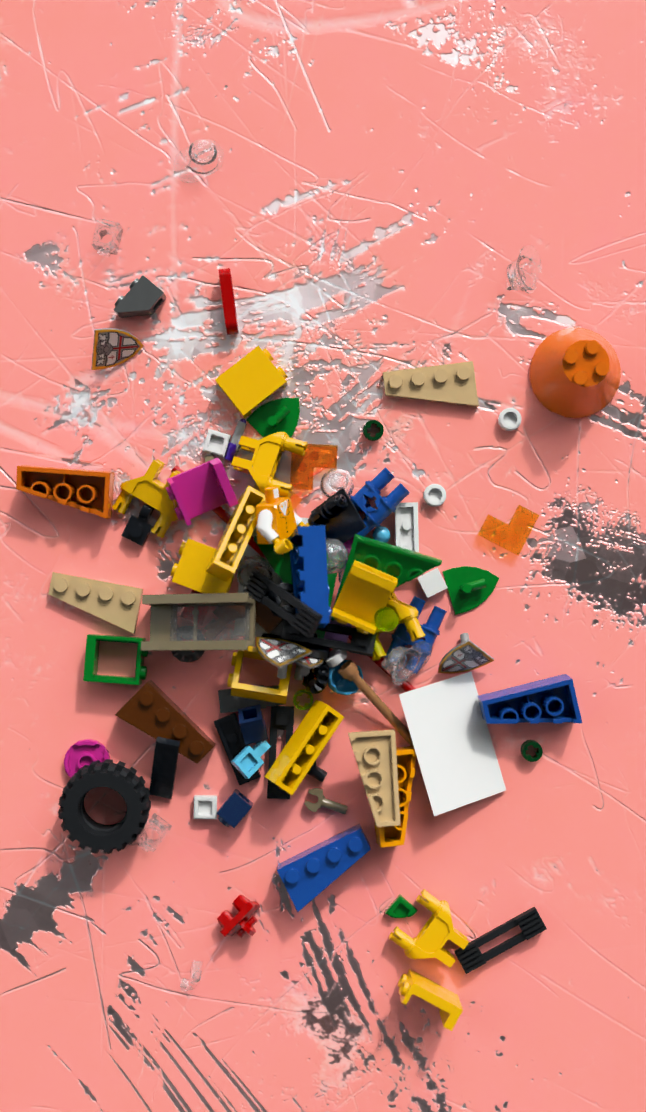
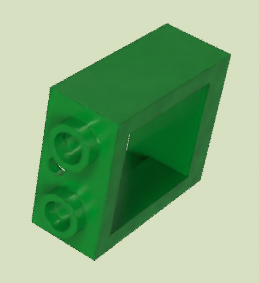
M88 634L83 681L132 685L142 684V681L146 680L147 666H144V657H148L149 651H141V641H146V638ZM100 641L137 644L135 677L97 674Z

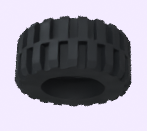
M106 759L101 763L97 760L88 766L84 765L71 777L65 785L58 803L61 806L58 816L59 819H63L61 827L63 831H69L68 838L71 842H74L76 839L80 843L78 845L79 848L84 850L87 846L91 848V853L98 854L99 850H104V854H110L113 849L121 851L125 849L127 844L131 845L145 827L151 808L149 788H145L144 784L146 781L144 778L136 775V769L124 767L126 763L121 761L115 764L113 759ZM96 787H108L117 791L123 797L127 806L125 817L120 822L112 825L97 823L90 818L85 810L84 799L86 794Z

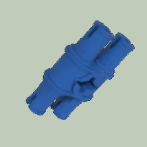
M386 467L372 481H366V484L354 496H350L357 511L365 513L363 521L367 527L357 535L365 537L374 527H380V524L392 512H396V506L410 494L400 483L387 497L380 495V491L395 478ZM368 499L375 501L377 510L371 507Z
M414 596L410 603L411 606L418 610L419 616L426 601ZM434 606L426 624L423 623L421 625L426 635L424 640L419 639L412 642L405 624H399L394 634H391L393 640L386 653L387 656L384 658L397 663L405 645L408 646L409 644L412 646L413 652L405 668L417 674L425 656L431 654L430 650L437 635H440L438 629L447 611Z

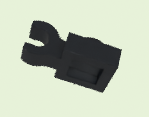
M144 504L138 518L131 515L121 536L143 546L153 525L147 522L155 508Z

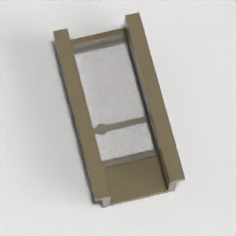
M249 593L142 595V604L151 606L150 641H141V651L248 650V646L255 647L256 600L249 598Z

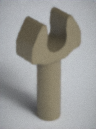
M312 788L308 790L309 794L318 797L316 803L305 800L304 804L310 811L316 812L319 808L324 807L344 815L346 814L348 806L326 799L323 795V789Z

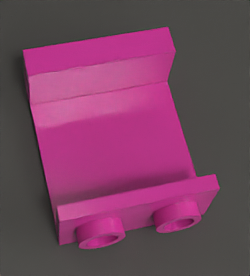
M218 458L166 479L169 485L166 487L170 500L175 499L178 506L174 508L179 521L184 520L187 526L192 524L190 519L227 503L229 507L239 504L224 466Z

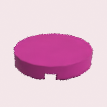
M79 740L65 754V772L71 778L84 765L88 766L97 760L101 763L106 759H110L109 752L97 740Z

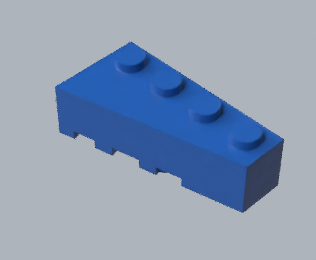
M325 525L297 526L288 538L293 545V549L289 551L293 595L323 616L318 628H325L332 620V610L329 607L330 591L327 576Z
M567 674L477 696L482 718L487 724L582 723L573 679Z
M360 823L278 864L277 872L297 912L371 850L370 843Z

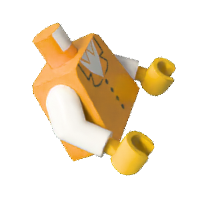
M277 486L264 488L265 501L255 507L257 544H274L275 552L277 554H284L293 549L292 543L287 538L291 536L297 526L311 525L309 523L304 524L302 522L303 519L294 513L289 497H279Z

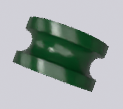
M370 420L363 427V435L371 441L381 438L384 432L383 425L377 420ZM371 424L377 425L376 428L379 427L380 432L375 434V437H371V433H367V428H370Z
M527 740L521 745V754L527 761L535 762L541 758L543 750L541 745L535 740ZM530 745L537 748V752L534 751L536 753L534 756L526 754V750H529L527 747Z

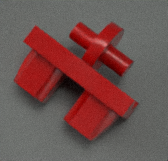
M239 895L232 903L239 911L234 917L228 910H225L217 918L223 928L220 932L224 937L227 935L233 936L236 932L241 938L246 933L251 936L256 933L253 925L258 920L252 915L261 906L256 901H250L244 895Z

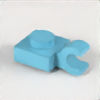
M264 740L256 743L253 748L246 746L231 763L245 779H249L265 763L260 757L271 745Z

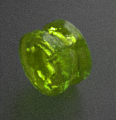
M306 689L298 690L293 697L294 705L300 710L309 709L314 700L313 694L306 691ZM303 693L308 694L307 698H310V702H305L304 706L299 704L300 701H297V696H302Z

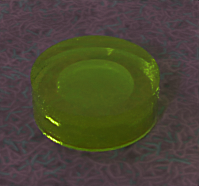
M383 607L375 613L374 622L379 630L389 632L397 627L399 618L394 609Z

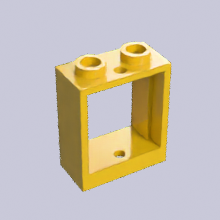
M248 646V650L233 652L231 665L235 666L234 674L229 673L227 687H231V696L286 704L293 662L287 666L286 678L280 679L279 689L239 683L243 657L259 660L265 659L259 654L257 647Z

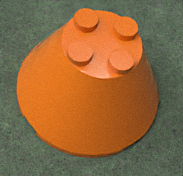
M573 327L556 331L542 341L537 347L530 363L529 376L533 392L545 408L566 418H583L599 412L610 403L620 384L621 368L614 348L603 336L589 329Z

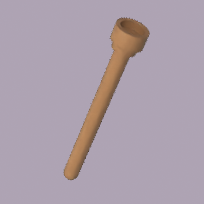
M352 660L345 662L339 668L338 673L344 679L352 680L407 743L413 746L409 730L361 678L357 670L358 666Z

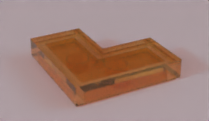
M308 444L307 450H304L306 452L304 456L292 453L290 484L293 485V490H313L314 468L337 469L338 445Z

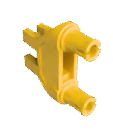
M276 432L260 440L241 436L238 443L241 449L254 454L251 461L234 456L231 463L234 467L233 469L251 475L262 493H264V488L277 486L279 496L290 498L293 485L274 480V476L282 453L289 451L304 456L306 453L304 450H307L308 442L289 438L286 432Z
M156 459L153 460L144 476L121 483L120 489L122 491L112 508L114 510L119 509V513L125 514L132 499L137 497L160 511L161 515L151 529V532L154 534L158 533L157 536L164 538L172 521L178 520L174 510L178 506L175 499L170 500L166 491V487L169 486L168 482L164 484L157 480L165 463ZM177 470L173 471L169 478L180 474V472Z
M394 592L391 593L377 624L373 661L387 656L378 638L380 634L401 623L405 624L412 642L426 636L417 619L419 616L418 610L398 600Z
M423 889L420 892L421 895H418L416 898V902L431 911V917L416 937L411 938L396 926L393 929L394 933L391 932L388 939L403 948L408 958H437L451 968L456 960L454 955L443 947L449 939L464 950L469 943L468 938L453 927L448 902L446 900L439 901L428 893L427 890Z

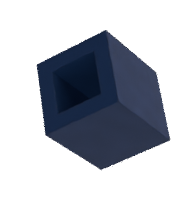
M261 705L238 709L239 724L245 744L268 740Z
M235 789L218 809L216 814L219 815V821L226 827L231 825L235 828L252 808L253 802L239 790Z

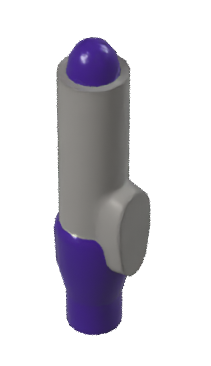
M244 418L238 421L231 441L228 444L224 458L228 461H232L235 453L239 452L241 448L238 443L247 425Z

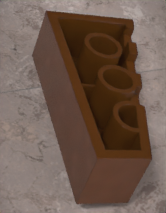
M152 680L148 681L115 714L154 739L162 737L180 741L179 753L196 764L216 744Z

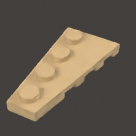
M473 361L382 373L385 396L469 405L471 407L479 406Z
M52 572L48 595L135 634L144 589Z
M395 730L347 732L375 825L377 827L400 825Z

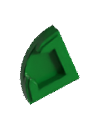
M399 894L385 910V913L392 918H405L413 916L418 910Z

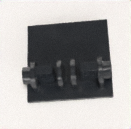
M341 488L311 511L308 523L311 526L325 525L326 540L333 551L367 527L344 488Z

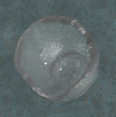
M343 469L328 470L320 482V495L326 501L341 488H344L350 497L353 494L354 481L351 475Z
M326 539L327 574L341 572L347 563V549L337 539Z

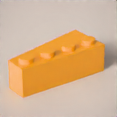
M414 746L396 747L400 825L377 827L375 825L376 843L381 848L404 845L409 801H411L412 794L411 787L417 757Z

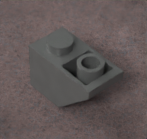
M142 275L140 279L136 278L131 283L130 291L125 296L122 295L118 298L113 310L120 318L153 315L167 297L162 290Z

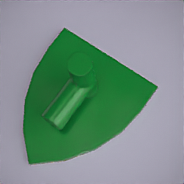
M281 398L265 403L255 410L246 421L263 437L276 432H286L289 438H291L298 424L300 413L299 398Z
M463 566L442 571L455 615L478 607L494 591L499 580L497 576L489 571L477 567Z

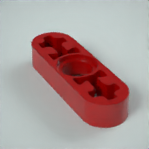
M219 269L227 335L239 334L231 269Z

